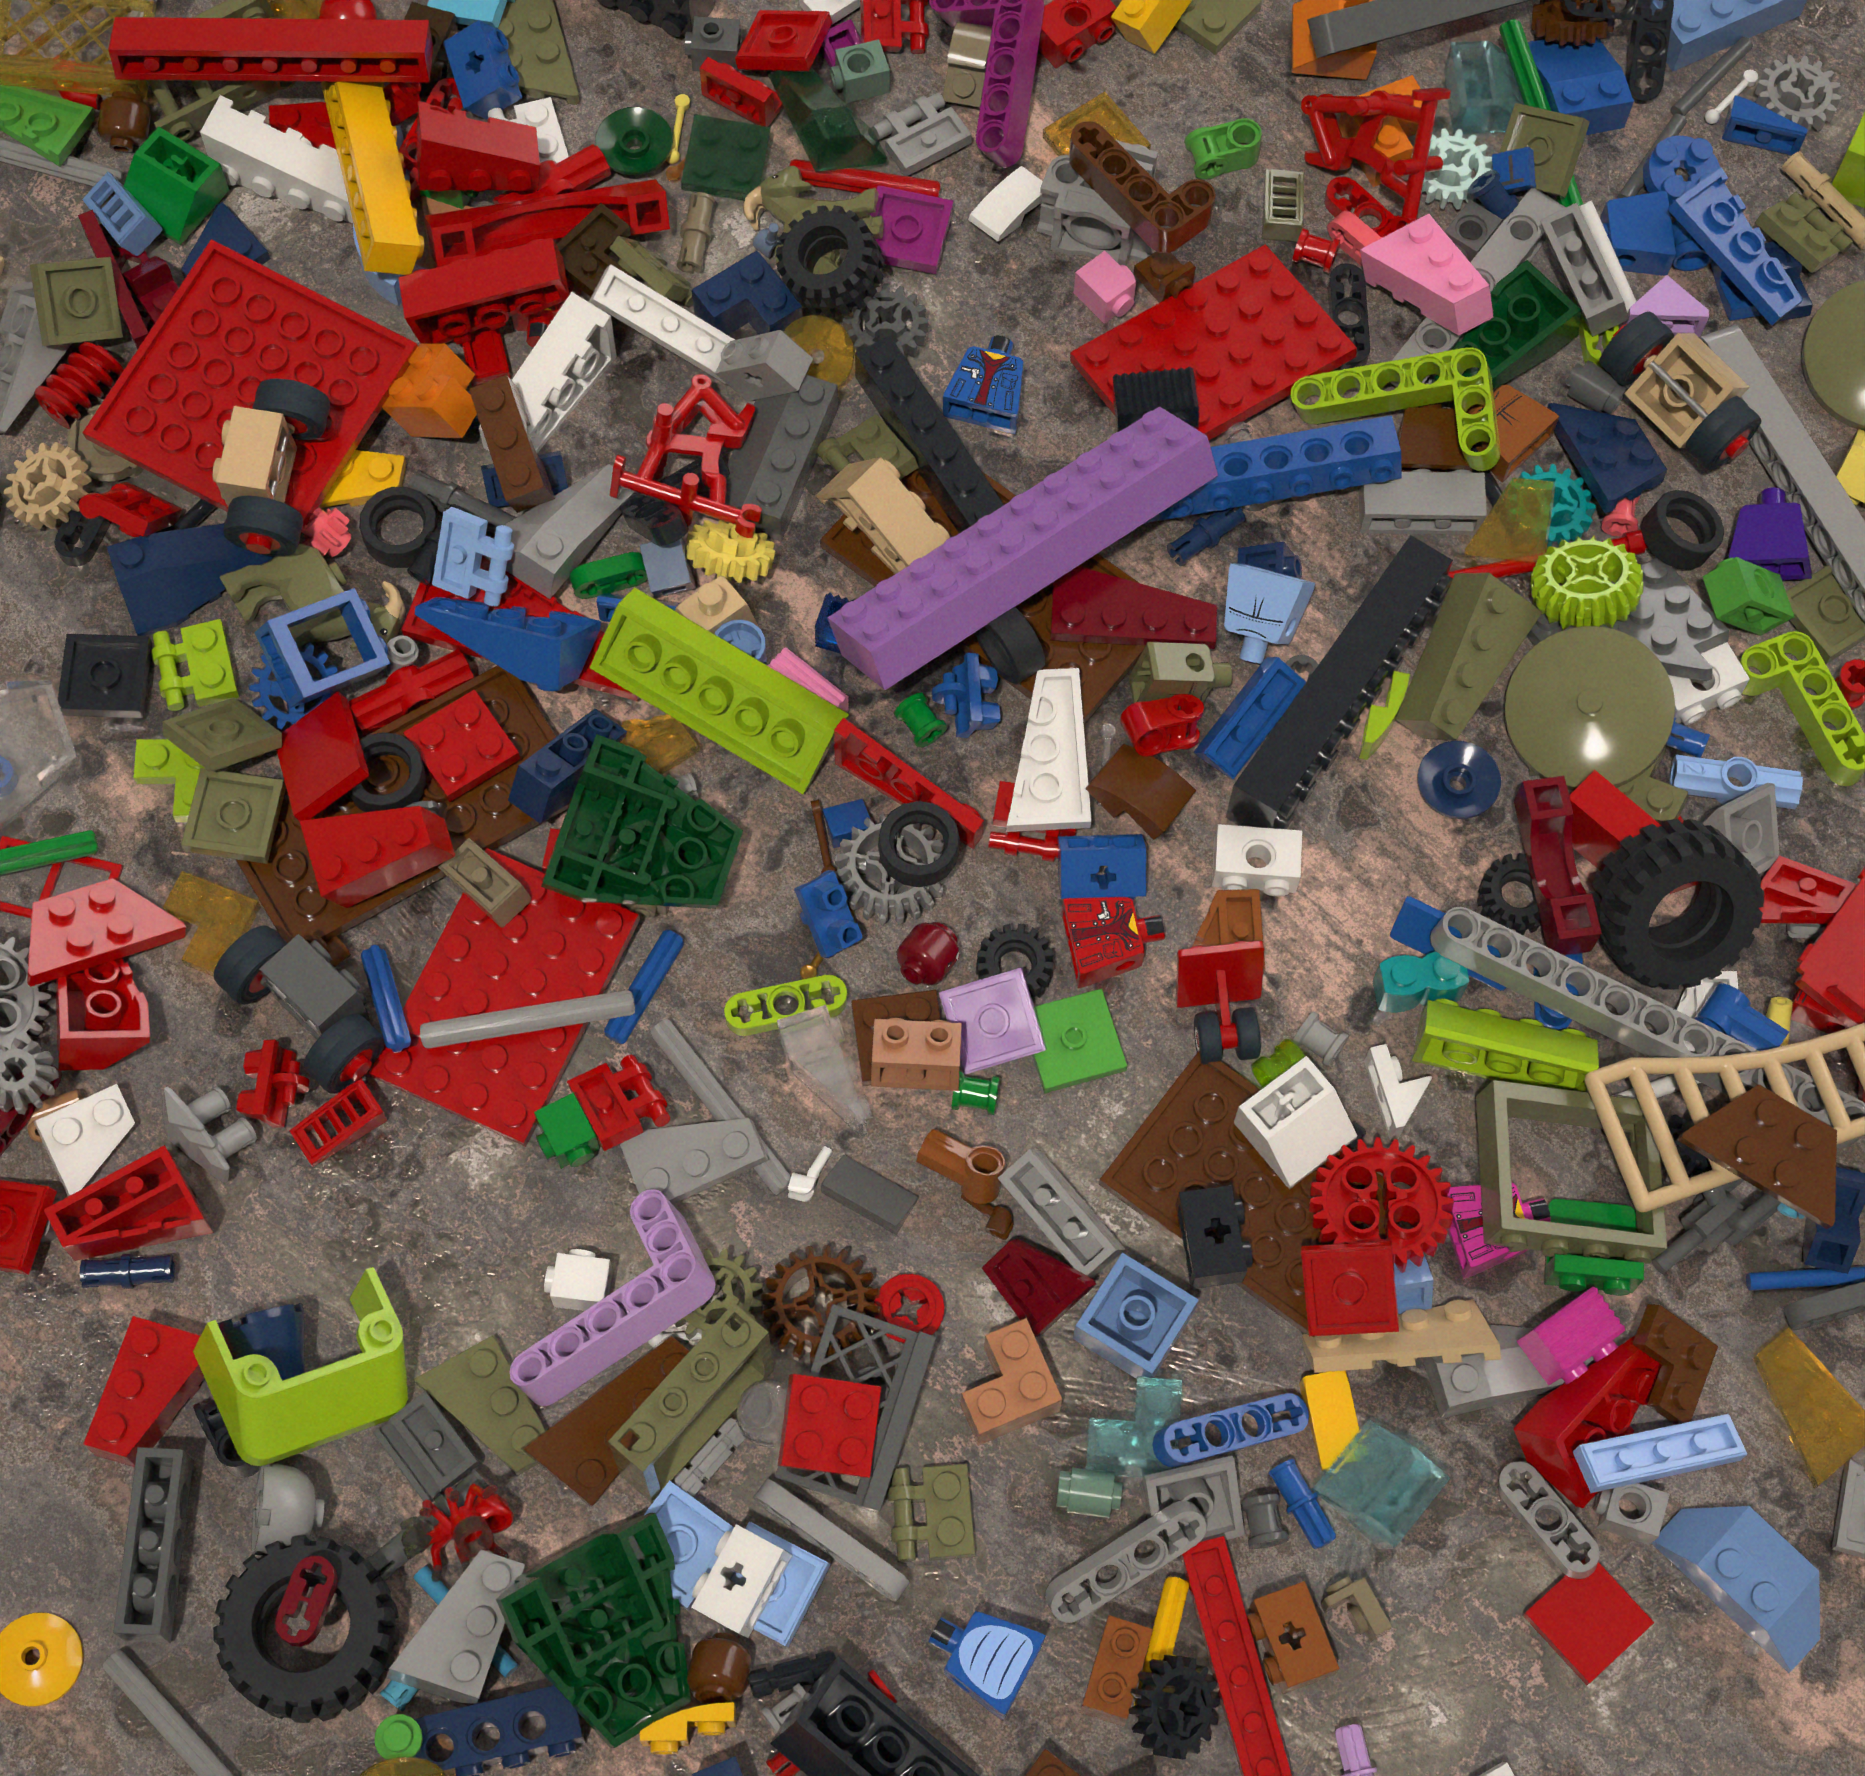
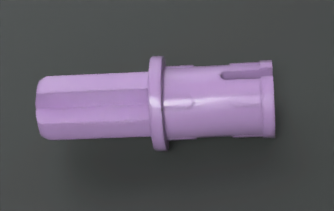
M1352 1724L1336 1729L1335 1736L1345 1773L1340 1776H1374L1373 1773H1377V1768L1371 1767L1362 1727L1359 1724Z

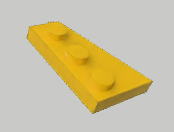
M355 450L319 508L324 510V507L349 504L351 507L365 505L379 491L390 487H402L407 465L405 456Z

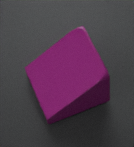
M847 20L830 28L819 49L830 67L835 66L836 49L861 44V39L852 20Z

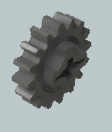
M884 283L881 292H877L873 298L867 296L864 299L866 303L861 309H858L857 306L850 308L851 314L843 318L845 343L847 346L854 345V356L856 352L888 336H891L903 356L907 353L915 358L917 356V346H925L926 333L928 332L925 305L917 306V295L915 293L906 298L903 286H899L895 292H890L888 283ZM862 318L865 320V330L863 332L859 326ZM908 319L912 324L909 332L906 330V321Z

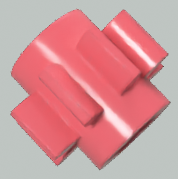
M336 507L332 511L329 508L326 511L321 508L315 509L308 525H304L301 532L304 533L303 536L306 538L302 544L318 549L323 557L326 553L330 557H335L347 546L351 539V534L346 527L350 519Z

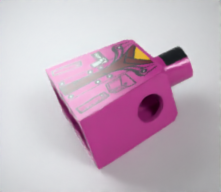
M1512 1183L1513 1216L1515 1218L1551 1222L1549 1207L1545 1199L1541 1198L1522 1203L1515 1183ZM1481 1185L1450 1187L1447 1197L1454 1199L1453 1209L1450 1212L1453 1215L1451 1228L1447 1230L1463 1279L1472 1277L1528 1251V1249L1518 1252H1509V1248L1506 1246L1484 1244Z

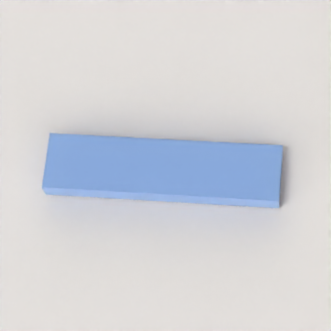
M1725 1414L1582 1444L1573 1451V1454L1590 1493L1741 1461L1747 1455V1452L1730 1415Z

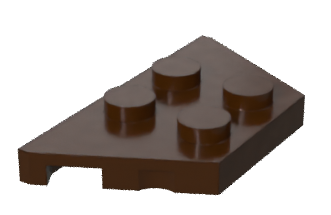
M1758 1084L1680 1134L1677 1139L1679 1142L1825 1229L1833 1226L1836 1205L1837 1130L1762 1085Z

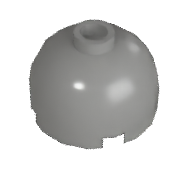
M280 1464L260 1466L255 1491L258 1497L256 1509H253L251 1550L254 1555L267 1556L268 1553L265 1546L273 1542L279 1541L281 1548L284 1549L291 1547L292 1537L306 1535L309 1539L312 1528L322 1526L324 1499H316L313 1482L307 1474L297 1468Z

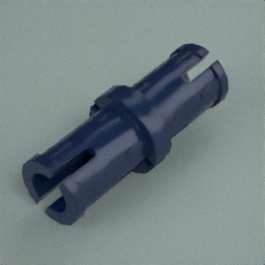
M1234 508L1216 511L1206 519L1200 517L1194 522L1192 529L1167 545L1170 557L1174 558L1176 555H1179L1175 563L1183 566L1205 548L1212 549L1219 544V538L1245 521L1242 509L1239 508L1234 512Z
M132 1253L122 1254L121 1258L104 1260L85 1259L80 1264V1281L82 1282L83 1289L99 1286H122L123 1289H133L135 1285L173 1283L175 1279V1263L172 1254L134 1257Z

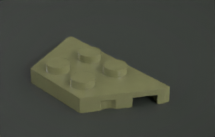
M515 0V3L507 1L498 29L507 38L509 44L507 52L511 64L519 75L518 86L520 92L538 99H544L546 95L567 98L568 104H580L577 86L553 0Z

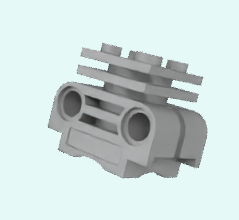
M1116 140L1155 179L1158 152L1149 150L1143 145H1132ZM1061 155L1052 160L1040 187L1042 204L1040 221L1037 226V232L1052 236L1051 250L1067 255H1084L1095 258L1105 250L1119 265L1127 266L1129 259L1140 262L1152 254L1153 249L1072 168L1069 163V155ZM1135 199V201H1139V202L1144 201V200H1140V199Z

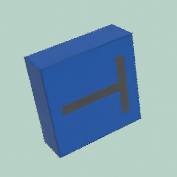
M1524 147L1492 154L1493 170L1500 174L1499 181L1508 194L1536 188L1533 149Z

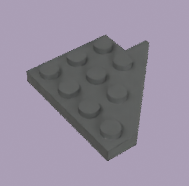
M1659 558L1642 564L1643 594L1636 611L1630 612L1627 621L1616 620L1613 628L1606 625H1600V627L1621 631L1642 642L1657 656L1668 675L1701 681L1711 680L1713 667L1701 653L1728 642L1729 629L1716 618V615L1670 565L1663 563ZM1541 614L1527 637L1535 646L1547 637L1563 631L1560 621L1549 623L1546 614ZM1571 625V626H1569L1568 628H1566V629H1564V630H1567V629H1570V628H1576V626H1572V625Z

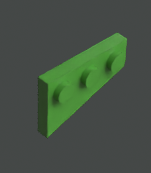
M0 80V130L61 167L95 120L93 107Z

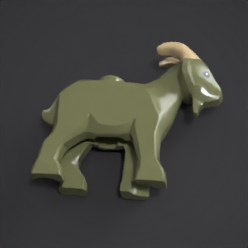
M789 166L766 178L747 195L743 203L744 216L747 220H750L754 230H759V218L764 210H767L784 225V232L789 233L791 228L788 224L793 219L797 222L803 219V212L810 210L813 214L817 212V206L824 205L827 206L829 211H832L833 206L836 205L843 207L846 213L851 210L858 217H864L861 219L866 223L874 238H883V217L868 216V213L876 212L879 195L876 188L865 190L857 197L846 200L831 201L797 197L798 194L810 190L811 184L802 181L800 169L795 166ZM840 249L824 254L817 261L813 274H827L836 270L839 267ZM775 250V259H776V263H778L779 260H778V258L776 257V250ZM875 283L874 287H880V284Z
M298 544L296 551L291 555L275 556L269 562L261 565H248L219 577L247 625L254 620L259 607L267 601L283 599L289 611L292 612L344 592L341 586L347 584L336 562L328 565L318 549L304 544ZM384 581L382 587L389 598L388 604L385 606L367 602L366 604L369 607L370 621L377 636H380L387 644L390 639L397 637L406 610L399 590L392 583ZM339 609L288 628L298 647L308 643L337 640L351 635ZM355 642L350 645L352 651L358 650Z

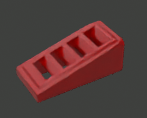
M360 1078L289 1131L313 1168L387 1122V1119L362 1078ZM358 1101L361 1102L366 1110V1113L361 1117L352 1106ZM344 1110L352 1121V1124L346 1128L337 1115ZM330 1120L338 1133L332 1139L322 1125ZM313 1129L324 1144L319 1149H316L307 1135Z

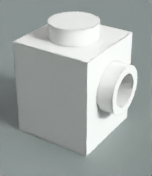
M571 1249L569 1254L557 1253L555 1266L547 1267L544 1283V1292L550 1293L553 1306L585 1311L608 1296L613 1276L610 1259L595 1258V1253L582 1249Z

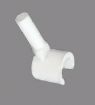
M826 1146L822 1148L809 1168L807 1176L792 1173L788 1186V1198L803 1202L812 1199L819 1173L832 1154L830 1148Z

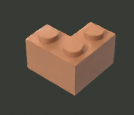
M1027 1318L986 1334L984 1350L997 1378L961 1393L960 1404L978 1446L1060 1412L1063 1400Z

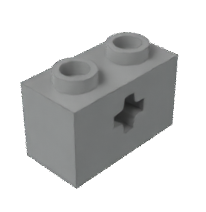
M777 330L730 341L721 352V361L715 374L746 401H752L798 391L813 358L783 331Z

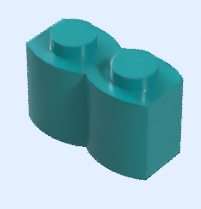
M1435 951L1423 958L1411 955H1399L1388 958L1379 964L1372 982L1378 1009L1384 1012L1398 1013L1411 1010L1419 1004L1425 1006L1427 1000L1448 999L1457 1002L1462 998L1470 980L1466 967L1443 957Z

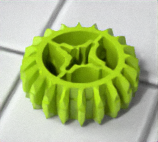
M1577 535L1575 541L1571 543L1561 539L1558 548L1548 546L1545 555L1538 556L1537 563L1533 567V573H1531V596L1533 603H1536L1537 608L1542 611V614H1546L1549 623L1560 621L1563 630L1571 625L1576 627H1600V625H1606L1613 628L1616 620L1627 621L1630 612L1636 611L1639 600H1641V595L1643 594V571L1641 570V564L1637 563L1635 553H1627L1625 544L1614 546L1611 538L1600 542L1597 541L1595 535L1590 540H1581Z

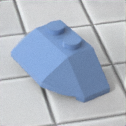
M1750 1506L1681 1509L1660 1531L1659 1537L1651 1543L1788 1673L1798 1665L1820 1640L1819 1570Z

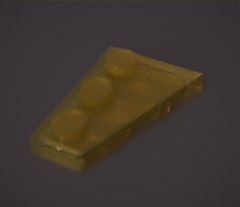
M1787 1328L1759 1352L1753 1360L1775 1407L1780 1409L1791 1432L1789 1437L1795 1450L1800 1452L1809 1471L1807 1474L1815 1489L1865 1446V1410L1790 1328Z

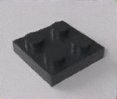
M66 634L56 708L60 716L143 718L152 650L150 637Z

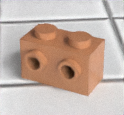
M902 1018L875 1019L871 1087L958 1091L962 1023H950L944 1020H934L931 1022L910 1021Z

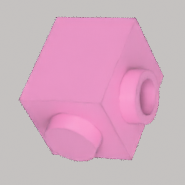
M1104 250L1075 272L1073 293L1105 324L1115 316L1121 317L1131 309L1134 304L1136 280L1127 266L1119 265Z

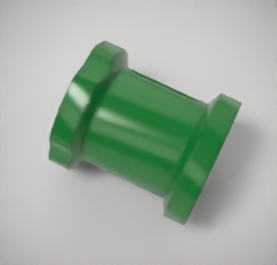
M922 692L911 695L900 703L894 711V716L898 721H903L912 732L914 744L917 747L924 748L934 743L945 733L947 724L944 720L937 719L926 704L928 698Z
M959 1071L958 1091H953L951 1110L968 1107L987 1110L988 1115H995L1000 1077L993 1076L991 1080L965 1077L964 1073Z

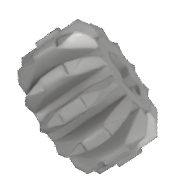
M14 1038L10 1050H6L4 1046L0 1045L1 1111L7 1113L14 1106L19 1114L25 1115L28 1103L32 1102L36 1108H42L43 1102L40 1096L42 1094L55 1095V1089L49 1083L59 1078L57 1069L51 1066L54 1058L49 1051L41 1052V1047L37 1042L32 1040L24 1047L20 1039ZM22 1072L24 1077L17 1081L14 1076Z

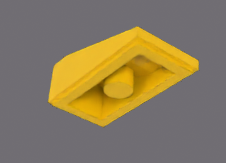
M1346 1370L1328 1371L1303 1377L1299 1387L1302 1399L1308 1408V1422L1321 1471L1364 1462L1366 1459Z

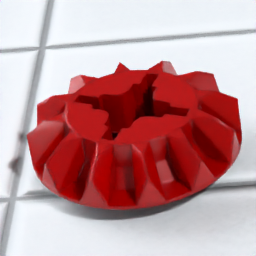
M902 1274L889 1279L879 1289L880 1297L874 1300V1303L880 1306V1315L875 1316L876 1319L917 1333L920 1331L933 1335L939 1330L944 1317V1301L939 1289L933 1282L920 1275ZM901 1294H903L905 1300L908 1299L911 1305L923 1304L916 1311L917 1325H914L913 1321H910L907 1316H896V1313L902 1310ZM885 1334L888 1339H893L903 1344L905 1342V1339Z

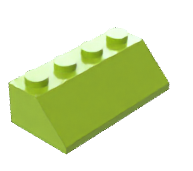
M1448 999L1427 1000L1420 1017L1412 1061L1490 1080L1586 1092L1588 1089L1584 1081L1585 1075L1599 1068L1598 1040L1588 1038L1584 1032L1575 1029L1558 1031L1546 1028L1543 1023L1533 1019H1520L1516 1021L1503 1018L1499 1012L1491 1009H1478L1474 1011L1461 1008L1457 1002Z

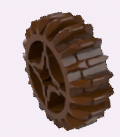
M829 1245L823 1246L822 1256H814L813 1247L807 1246L805 1248L806 1259L800 1260L798 1254L791 1252L789 1254V1261L792 1267L789 1268L785 1264L778 1262L775 1265V1271L781 1279L767 1277L765 1285L773 1292L761 1294L763 1305L770 1307L761 1312L762 1321L774 1322L767 1329L769 1338L783 1335L778 1343V1349L782 1352L788 1350L794 1344L793 1359L796 1361H800L805 1351L810 1352L811 1365L826 1324L822 1321L821 1312H816V1287L819 1289L820 1297L825 1298V1304L827 1303V1311H825L826 1321L832 1304L846 1309L847 1307L858 1305L856 1310L858 1313L870 1317L880 1315V1306L871 1303L880 1297L879 1289L868 1287L874 1281L872 1272L859 1274L863 1267V1261L859 1258L847 1265L848 1251L845 1249L838 1253L836 1259L831 1258V1247ZM822 1274L838 1277L848 1284L852 1291L846 1292L845 1288L834 1289L825 1284ZM808 1277L809 1288L807 1292L800 1297L793 1298V1303L784 1304L790 1289L798 1281ZM796 1318L797 1322L809 1321L813 1323L819 1331V1336H811L799 1331L788 1319ZM852 1321L841 1331L833 1334L840 1350L851 1346V1341L855 1344L863 1340L856 1323ZM864 1326L865 1329H866V1331H867V1333H874L875 1330H876V1329H873V1328ZM830 1342L826 1351L827 1357L835 1354ZM853 1351L845 1354L844 1356L846 1358L852 1357ZM836 1359L829 1362V1364H835Z

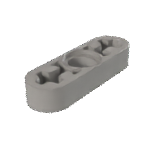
M1513 1462L1505 1466L1501 1471L1498 1483V1491L1502 1500L1565 1575L1574 1579H1583L1590 1576L1595 1571L1600 1556L1598 1544L1533 1466L1525 1462ZM1514 1476L1519 1481L1524 1478L1529 1480L1527 1492L1535 1501L1529 1510L1524 1509V1507L1528 1506L1529 1501L1524 1492L1520 1489L1513 1492L1510 1490L1511 1477ZM1539 1494L1543 1495L1542 1498L1536 1500ZM1543 1509L1554 1510L1561 1517L1562 1524L1553 1531L1543 1530L1536 1523V1514ZM1568 1529L1573 1532L1569 1534L1568 1542L1577 1551L1583 1548L1588 1551L1585 1559L1586 1564L1584 1565L1579 1560L1573 1563L1568 1560L1570 1548L1562 1539ZM1561 1540L1558 1546H1555L1553 1544L1554 1542Z

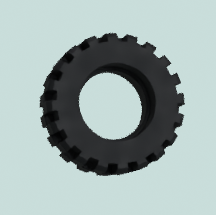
M1678 819L1662 821V826L1656 827L1654 824L1640 829L1641 834L1634 838L1631 835L1627 836L1620 842L1622 847L1615 854L1610 852L1603 860L1605 868L1602 872L1597 871L1592 885L1596 891L1590 893L1593 894L1602 932L1598 941L1632 979H1638L1645 986L1651 988L1660 986L1663 990L1679 989L1680 984H1683L1686 988L1701 985L1700 980L1707 977L1709 980H1713L1722 974L1720 970L1726 965L1730 964L1733 966L1741 958L1739 955L1740 951L1744 947L1749 948L1753 942L1755 935L1752 932L1754 928H1759L1763 915L1759 909L1764 906V891L1761 889V878L1757 870L1751 865V862L1728 838L1711 825L1704 826L1700 821L1691 819L1684 820L1682 824ZM1702 881L1701 890L1696 901L1683 916L1667 925L1649 927L1654 910L1666 895L1684 884Z
M306 1535L292 1537L291 1547L284 1549L281 1548L279 1541L273 1542L265 1546L268 1553L267 1556H261L257 1559L252 1554L242 1563L247 1569L238 1578L232 1574L225 1587L229 1590V1594L226 1600H218L215 1614L220 1617L219 1625L213 1627L214 1642L219 1645L220 1649L216 1656L221 1668L227 1672L228 1680L233 1687L252 1704L261 1708L269 1715L279 1719L289 1718L296 1723H309L310 1719L319 1718L322 1721L337 1718L336 1712L345 1708L350 1712L360 1706L361 1702L359 1699L366 1692L369 1691L373 1695L381 1685L378 1679L383 1670L389 1671L395 1658L391 1655L393 1646L399 1643L400 1633L396 1627V1619L399 1618L396 1603L392 1600L391 1590L378 1571L357 1550L347 1544L341 1546L333 1539L319 1536L317 1541H311ZM309 1556H322L337 1571L338 1583L335 1594L343 1600L349 1612V1633L339 1653L324 1666L303 1673L289 1671L279 1666L267 1650L265 1644L267 1624L274 1609L282 1601L297 1564ZM317 1567L314 1573L306 1572L304 1579L310 1584V1587L326 1583L327 1578L321 1573L322 1567Z

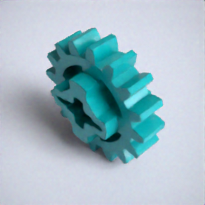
M1555 464L1550 465L1548 472H1543L1539 465L1534 466L1531 475L1523 471L1518 481L1513 482L1508 493L1509 497L1505 508L1512 510L1507 520L1508 523L1519 522L1520 526L1516 534L1518 536L1525 533L1531 536L1529 545L1532 546L1538 540L1544 541L1545 550H1547L1548 546H1552L1553 542L1557 541L1559 545L1561 539L1567 542L1570 539L1575 541L1577 535L1581 539L1584 531H1588L1593 521L1591 517L1596 509L1595 504L1589 503L1593 495L1591 490L1581 489L1585 481L1583 477L1572 480L1570 478L1571 469L1567 468L1563 474L1557 473Z

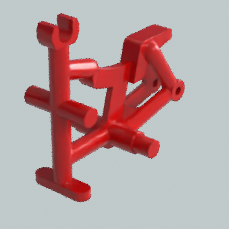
M1446 88L1416 89L1412 91V96L1389 94L1386 91H1375L1370 96H1333L1332 94H1321L1317 97L1316 95H1307L1301 101V109L1309 116L1319 151H1305L1304 159L1310 164L1334 171L1349 169L1353 158L1373 167L1381 174V183L1404 198L1402 215L1395 216L1391 222L1390 228L1392 233L1404 227L1406 223L1410 224L1419 219L1417 214L1425 173L1437 172L1443 167V160L1440 156H1428L1438 100L1450 99L1452 90ZM1414 100L1422 101L1421 108L1413 106ZM1335 113H1347L1350 116L1358 115L1364 117L1356 138H1342ZM1388 116L1418 124L1412 158L1400 159L1394 162L1373 147L1384 119ZM1409 175L1408 181H1406L1400 176Z
M695 375L692 378L691 387L674 408L667 403H662L657 407L652 430L649 431L646 437L648 451L638 473L634 474L625 471L626 457L617 455L613 466L609 496L618 499L622 487L678 505V509H680L687 526L692 524L693 513L696 511L735 524V531L740 536L753 538L756 524L746 520L759 523L762 508L755 504H744L739 509L725 504L727 481L726 477L719 473L718 462L722 447L739 449L743 446L753 422L755 406L747 403L744 409L737 414L711 387L712 382L707 375ZM698 412H701L711 423L707 437L681 434ZM670 452L702 456V482L710 488L709 498L697 495L699 477L694 473H687L683 476L681 489L652 480L653 478L659 479L663 476Z

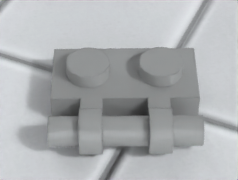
M939 92L928 98L923 95L913 100L912 106L898 113L894 110L884 115L883 121L872 126V131L878 140L889 134L893 136L886 140V150L905 176H909L971 144L972 134L952 107L940 113L936 111L945 106V101ZM919 119L922 121L910 128L907 127V125Z

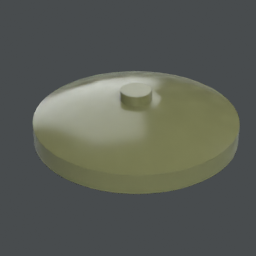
M1865 280L1852 283L1840 289L1823 303L1810 323L1802 350L1804 376L1816 401L1838 421L1865 431Z
M1583 626L1570 628L1542 640L1519 662L1512 674L1506 692V726L1512 745L1519 757L1541 778L1565 776L1567 789L1573 791L1594 770L1616 788L1638 778L1662 754L1671 735L1674 723L1675 698L1673 687L1660 660L1647 646L1636 638L1606 627Z

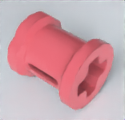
M1640 495L1633 500H1629L1627 497L1619 500L1615 510L1607 513L1602 519L1601 529L1608 535L1622 537V534L1625 532L1638 530V520L1635 518V504L1638 503Z

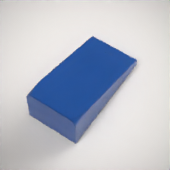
M1735 95L1726 116L1722 139L1793 155L1799 152L1808 129L1753 101Z

